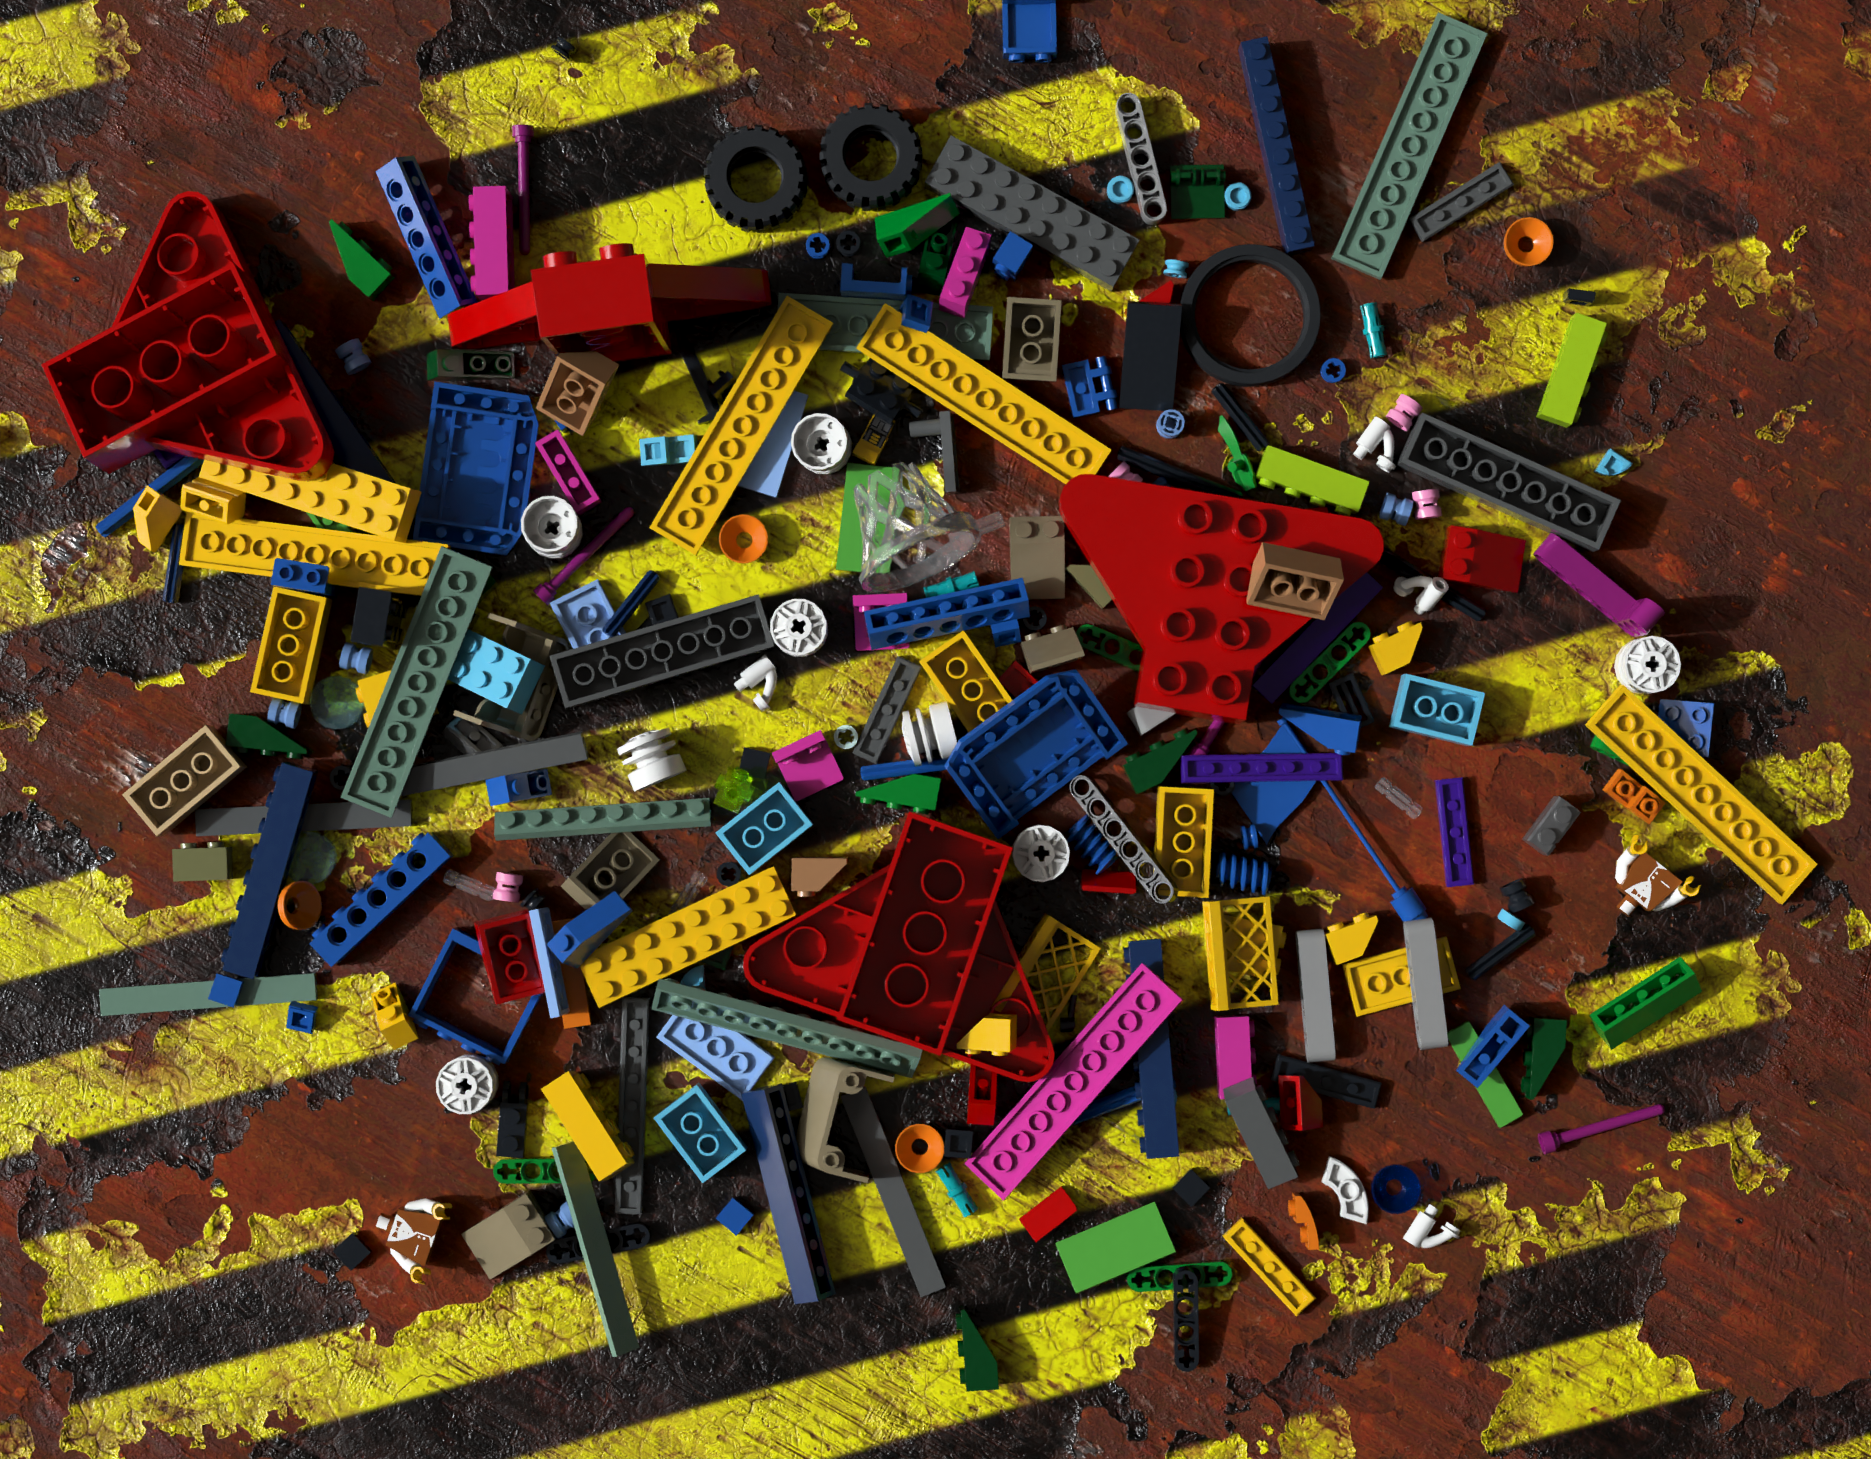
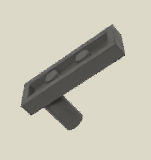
M942 411L939 412L940 419L909 422L911 438L941 435L945 492L948 494H960L954 413Z

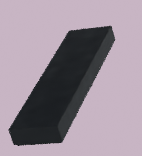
M1280 1054L1276 1055L1270 1077L1271 1081L1279 1082L1278 1075L1304 1076L1318 1094L1373 1109L1376 1107L1382 1085L1378 1081Z

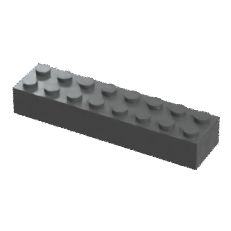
M952 135L925 180V189L938 196L951 193L959 208L1006 234H1009L1010 231L1032 244L1033 249L1111 292L1139 242V239Z
M1421 413L1417 417L1396 466L1545 532L1553 533L1561 539L1591 552L1600 549L1621 501L1425 413Z
M758 594L551 655L550 659L565 709H570L772 649L774 643Z

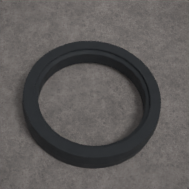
M1237 245L1221 250L1207 258L1189 277L1179 304H1182L1180 333L1191 358L1210 376L1235 386H1262L1276 382L1291 374L1304 362L1311 352L1320 326L1319 298L1307 272L1289 255L1264 245ZM1252 262L1274 268L1292 283L1301 300L1303 326L1300 337L1295 347L1286 357L1268 367L1240 369L1225 364L1209 352L1197 331L1195 308L1202 287L1215 273L1237 263Z

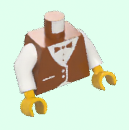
M1639 835L1632 837L1631 846L1627 847L1617 860L1615 879L1618 883L1616 888L1625 897L1616 908L1628 917L1637 906L1645 911H1660L1672 907L1688 896L1697 895L1701 888V885L1697 888H1691L1688 885L1694 880L1692 876L1686 879L1683 886H1680L1682 883L1680 879L1646 853L1648 840L1643 845L1636 844Z
M424 1198L408 1202L405 1206L399 1208L396 1217L381 1213L376 1228L390 1233L386 1246L390 1248L392 1256L411 1275V1280L415 1283L425 1284L426 1282L422 1280V1274H431L430 1269L421 1267V1265L425 1266L430 1260L443 1220L450 1219L444 1213L445 1208H452L450 1203L441 1204Z

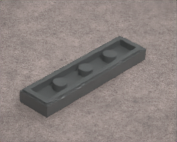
M1499 162L1410 217L1408 221L1421 242H1424L1509 189L1514 183Z
M897 656L852 752L853 754L874 764L878 763L922 669L921 666Z

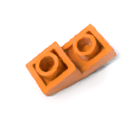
M1617 769L1602 789L1647 824L1653 821L1665 805L1662 799L1647 787L1639 784L1622 769Z
M1292 1193L1293 1200H1288L1289 1216H1293V1220L1296 1223H1304V1226L1300 1227L1301 1243H1305L1308 1250H1319L1317 1229L1311 1211L1299 1193Z

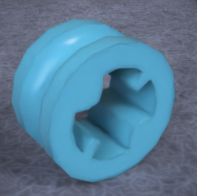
M1172 259L1165 261L1167 269L1164 270V275L1175 278H1187L1185 269L1189 267V263Z

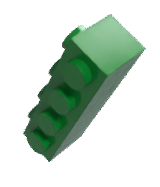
M1679 957L1591 1013L1590 1017L1597 1033L1612 1050L1701 993L1702 990L1696 974Z

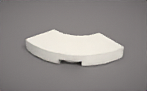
M1329 1156L1321 1182L1331 1187L1338 1195L1341 1217L1367 1224L1369 1205L1362 1182L1346 1164Z

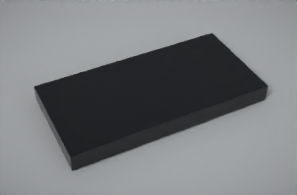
M1127 302L1119 408L1158 411L1173 409L1182 304Z

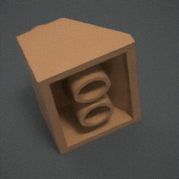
M597 351L559 353L536 409L583 436L597 417L619 364Z
M1262 542L1252 566L1246 600L1247 604L1325 620L1344 581L1340 558Z
M793 857L791 891H797V896L800 897L815 896L816 891H820L849 863V857Z

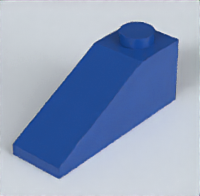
M1282 703L1280 706L1279 714L1328 749H1334V752L1340 755H1350L1351 752H1356L1362 716L1289 703Z
M614 891L565 924L546 945L563 964L578 969L633 910L618 892Z
M1504 1004L1486 1025L1456 1071L1478 1088L1530 1025Z

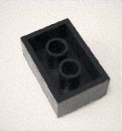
M359 587L350 641L368 646L397 650V644H402L404 630L400 629L401 620L406 618L408 611V602H405V597L389 591Z

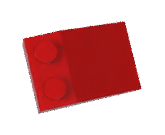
M1450 525L1445 530L1438 577L1449 583L1518 593L1526 540Z
M525 909L474 922L495 1004L544 993L545 989L529 910Z

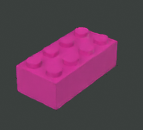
M506 186L473 187V195H469V210L473 211L474 222L469 223L470 238H474V249H470V262L475 267V275L471 276V291L475 292V295L481 301L515 288L513 196Z

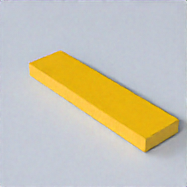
M1243 1218L1239 1219L1222 1235L1295 1316L1300 1314L1316 1299Z

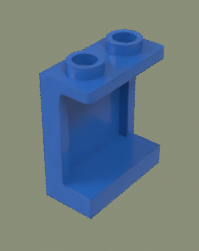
M1002 0L1003 59H1009L1010 63L1025 62V59H1036V62L1047 63L1051 62L1052 58H1057L1056 0Z
M842 263L841 297L904 301L908 294L912 295V275H907V268L902 267L900 283L854 280L853 264Z
M276 558L274 561L271 585L336 598L339 587L328 583L330 570L328 566Z

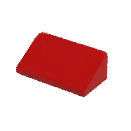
M1082 870L1081 889L1083 891L1136 893V877L1132 872L1105 870L1097 875V870Z
M1060 1186L1021 1216L1019 1220L1033 1240L1037 1242L1074 1214L1078 1207L1063 1187Z

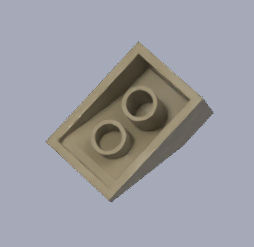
M1007 297L1003 379L1056 382L1061 300Z
M1010 517L1011 580L1023 578L1028 600L1065 599V539L1062 517Z
M1066 624L1051 628V634L1041 636L1040 632L1024 636L1026 641L1021 642V647L1029 674L1081 660L1085 656L1073 627L1067 629Z
M631 832L611 833L567 878L561 887L587 910L614 891L624 898L660 859Z
M530 1190L461 1234L489 1279L494 1278L534 1254L557 1238L544 1218L546 1214Z

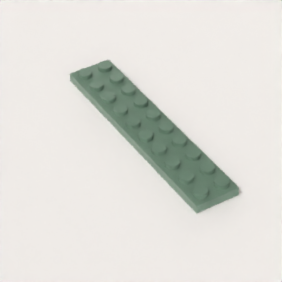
M1437 13L1331 257L1332 260L1381 280L1487 33L1444 14Z
M441 546L340 798L390 818L393 817L493 566Z
M674 979L658 980L652 1004V1010L909 1078L913 1077L922 1054V1049L890 1040V1038L882 1035L874 1036L866 1034L858 1028L848 1029L840 1027L832 1021H817L806 1014L795 1015L787 1013L779 1007L768 1008L759 1005L753 1000H738L727 993L716 994L708 992L700 986L689 987L680 984Z

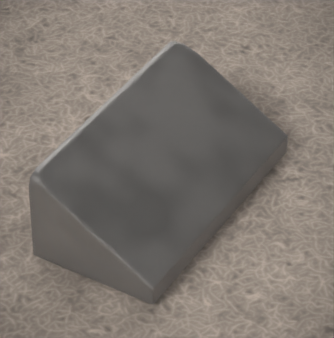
M456 717L451 721L443 732V736L464 755L503 747L481 725L460 717Z

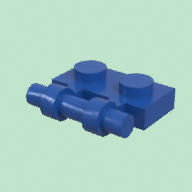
M1106 356L1096 358L1097 368L1090 370L1088 359L1061 366L1073 419L1100 413L1098 402L1105 401L1107 411L1118 409L1116 403L1118 395L1116 389L1113 390L1110 377L1113 373L1111 366H1108ZM1094 378H1100L1103 392H1095Z

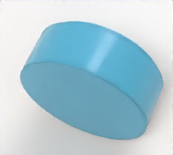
M1116 176L1110 180L1107 186V196L1112 202L1124 204L1132 198L1134 186L1129 178Z
M1243 183L1231 184L1224 193L1226 206L1234 211L1245 209L1251 201V191Z
M1503 908L1497 916L1499 920L1516 931H1520L1525 924L1520 918Z

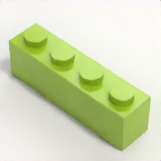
M1577 312L1571 316L1540 404L1537 418L1566 428L1572 425L1573 422L1576 423L1582 410L1578 405L1581 397L1585 398L1588 393L1590 382L1587 379L1590 371L1594 372L1597 367L1599 357L1596 356L1598 347H1603L1608 332L1604 330L1607 323Z
M1270 445L1266 446L1255 478L1260 480L1259 484L1264 487L1274 489L1275 486L1285 489L1284 493L1289 496L1300 498V495L1311 498L1310 503L1320 507H1325L1328 504L1336 507L1335 512L1345 516L1359 512L1369 484L1367 480Z

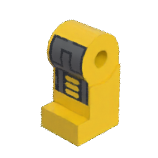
M873 415L860 441L852 452L853 456L875 466L889 439L888 436L895 424V420L890 425L876 415Z

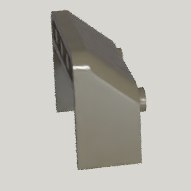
M489 613L487 618L506 624L503 632V643L507 648L541 663L545 667L522 714L509 710L489 699H485L478 705L474 716L457 710L454 711L453 715L487 728L528 741H534L543 731L558 688L550 656L570 650V645L566 639Z
M831 1057L818 1059L813 1066L796 1132V1140L802 1163L829 1174L868 1183L870 1173L844 1167V1153L840 1148L828 1145L827 1141L840 1092L847 1094L858 1093L864 1087L866 1076L893 1083L895 1074Z

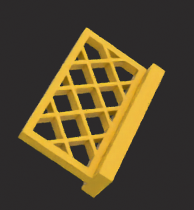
M1270 896L1202 901L1211 1010L1224 1011L1279 1005ZM1263 902L1264 914L1256 921L1247 911L1254 903ZM1239 904H1247L1244 909L1239 906ZM1233 905L1240 911L1232 923L1224 918L1223 906ZM1243 916L1255 924L1246 936L1235 927ZM1258 928L1266 936V941L1260 948L1249 940ZM1232 930L1243 939L1234 951L1226 945V937ZM1245 943H1248L1257 951L1248 963L1237 954ZM1260 955L1268 961V968L1262 975L1251 967ZM1234 957L1245 966L1236 978L1228 972V964ZM1248 969L1259 978L1250 990L1239 981ZM1262 982L1270 988V1000H1260L1253 994ZM1237 984L1247 994L1241 1002L1231 1003L1230 992ZM1250 997H1252V998L1255 1000V1001H1248V1002H1247V1000H1248Z
M1044 913L1020 951L1018 958L1026 977L1037 975L1040 989L1034 990L1032 993L1033 995L1041 993L1044 1008H1039L1040 1013L1045 1012L1047 1019L1045 1026L1049 1032L1101 948ZM1057 928L1066 932L1069 944L1054 947L1052 936ZM1071 936L1074 937L1075 939L1079 940V941L1072 943V938H1071ZM1049 943L1050 948L1045 949V947ZM1085 944L1092 949L1087 959L1076 961L1074 946ZM1070 948L1072 962L1058 965L1055 951ZM1051 952L1054 967L1040 970L1038 965L1040 955ZM1083 964L1080 970L1078 971L1077 965ZM1035 965L1036 971L1030 972ZM1074 966L1075 978L1072 982L1062 984L1059 969ZM1017 970L1013 971L992 1006L998 1000L1012 995L1021 980ZM1055 971L1058 985L1043 988L1041 974ZM1068 987L1064 994L1063 988ZM1059 989L1061 995L1060 1002L1057 1005L1047 1006L1045 992ZM1007 1001L999 1004L995 1010L1001 1012ZM1049 1010H1054L1053 1013H1052L1051 1016H1050V1015H1049Z

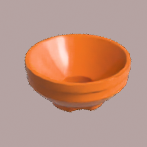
M1526 217L1515 221L1507 229L1504 237L1506 255L1515 264L1524 267H1531L1542 263L1553 249L1554 242L1551 230L1543 221L1537 218ZM1527 237L1532 240L1533 249L1530 252H1523L1519 249L1518 241L1520 238Z
M744 514L736 515L727 520L722 526L719 533V544L722 552L730 560L742 564L751 563L759 559L765 552L768 545V534L765 526L757 518ZM745 532L752 536L753 540L750 547L740 548L737 545L736 540L739 534Z
M295 881L286 885L278 899V912L284 924L296 930H306L316 924L322 910L321 896L316 887L307 881ZM290 898L295 903V909L292 913H289L286 907L287 901Z
M910 1125L899 1134L896 1140V1157L899 1163L910 1172H929L936 1168L943 1158V1139L940 1133L930 1125ZM916 1139H923L927 1142L928 1149L924 1154L919 1155L913 1152L911 1146Z

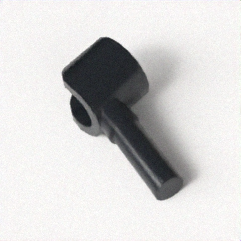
M1071 995L1068 1017L1060 1018L1061 1032H1072L1075 1028L1077 995Z

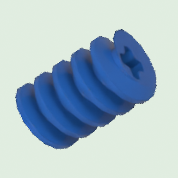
M1086 814L1066 832L1069 833L1067 843L1076 840L1077 843L1074 850L1077 851L1083 848L1084 851L1081 858L1091 857L1088 866L1092 867L1098 864L1099 867L1096 874L1099 875L1109 868L1120 856H1115L1117 852L1113 847L1108 849L1110 843L1107 839L1101 841L1103 834L1100 831L1093 832L1096 827L1094 823L1086 825L1089 816Z
M1221 852L1217 858L1213 882L1216 878H1219L1220 886L1223 887L1225 882L1229 880L1231 889H1234L1237 882H1239L1241 891H1244L1249 884L1251 885L1252 893H1255L1257 888L1261 887L1262 895H1266L1271 879L1272 867L1269 869L1267 861H1263L1258 868L1257 859H1252L1249 865H1247L1246 857H1241L1237 863L1236 855L1233 854L1226 861L1225 853Z

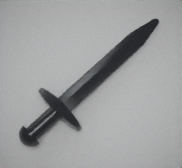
M677 330L676 336L680 353L708 412L707 415L698 420V425L710 423L715 418L720 406L716 398L708 390V380L693 347L683 333Z

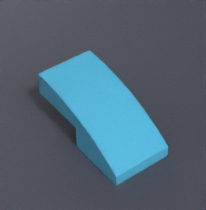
M697 435L639 439L641 466L688 463L698 446Z

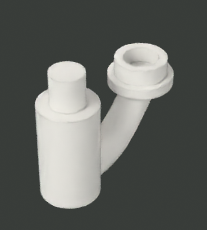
M1374 417L1356 442L1358 448L1353 455L1362 460L1367 452L1372 454L1379 442L1383 440L1384 456L1379 455L1376 465L1389 473L1396 467L1392 463L1394 457V437L1390 426L1382 419Z
M1426 576L1408 579L1398 577L1393 587L1394 591L1403 597L1411 594L1414 587L1425 588L1416 598L1417 605L1414 607L1415 612L1420 615L1425 611H1431L1449 588L1444 579L1440 577L1432 579Z
M764 654L741 672L742 678L734 683L741 692L748 686L752 689L764 678L766 679L762 696L757 693L753 699L762 712L766 709H771L768 703L772 698L777 683L776 667Z
M1429 1204L1424 1213L1422 1211L1418 1213L1403 1239L1417 1248H1431L1448 1241L1452 1237L1458 1239L1460 1237L1458 1234L1461 1230L1446 1222L1445 1226H1441V1229L1444 1230L1442 1233L1428 1237V1233L1436 1222L1433 1218L1438 1212L1437 1208Z

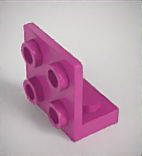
M907 593L853 595L855 647L857 651L871 650L864 611L907 602ZM909 642L875 650L908 649Z
M822 730L772 752L795 801H799L840 782L844 778Z

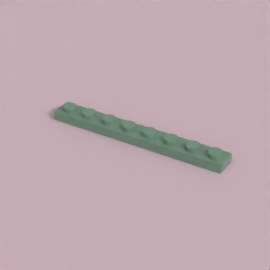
M710 798L495 812L494 836L495 840L499 841L711 826Z

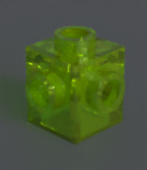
M729 766L725 775L720 773L714 788L718 789L713 803L738 814L743 802L749 803L755 788L751 786L753 777L742 768H732Z

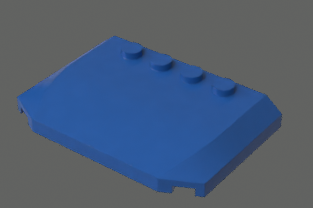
M434 381L420 491L422 493L417 506L413 540L451 545V548L508 555L522 534L521 518L528 505L536 447L535 442L539 425L528 395Z
M1075 669L1046 675L958 740L944 767L995 837L1000 839L1019 825L1017 820L1100 758L1104 756L1107 760L1128 743L1079 672Z

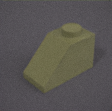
M1069 565L1066 568L1067 573L1101 609L1112 600L1091 565Z

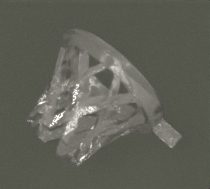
M903 462L893 464L892 480L879 470L868 475V490L862 483H858L854 487L853 494L863 544L861 574L859 576V583L862 589L870 593L888 592L919 583L944 571L971 552L980 542L981 535L1004 527L1005 523L1002 514L998 511L975 520L970 512L957 511L930 486L913 462L908 465L909 468ZM903 476L908 479L910 490L903 486ZM878 483L890 490L889 503L878 494ZM905 507L915 509L916 526L902 516ZM943 508L947 509L950 514L945 513ZM877 522L886 525L884 535L878 530ZM948 534L950 541L943 545L933 538ZM917 544L916 564L908 566L898 556V553ZM926 547L935 550L933 554L925 559ZM892 560L901 568L888 572ZM880 566L879 573H876L877 568Z

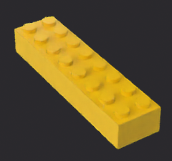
M204 460L199 474L201 478L401 543H406L422 493L421 491L332 463L329 470L323 476L309 482L297 481Z
M773 866L597 948L580 965V969L598 1008H601L797 915Z

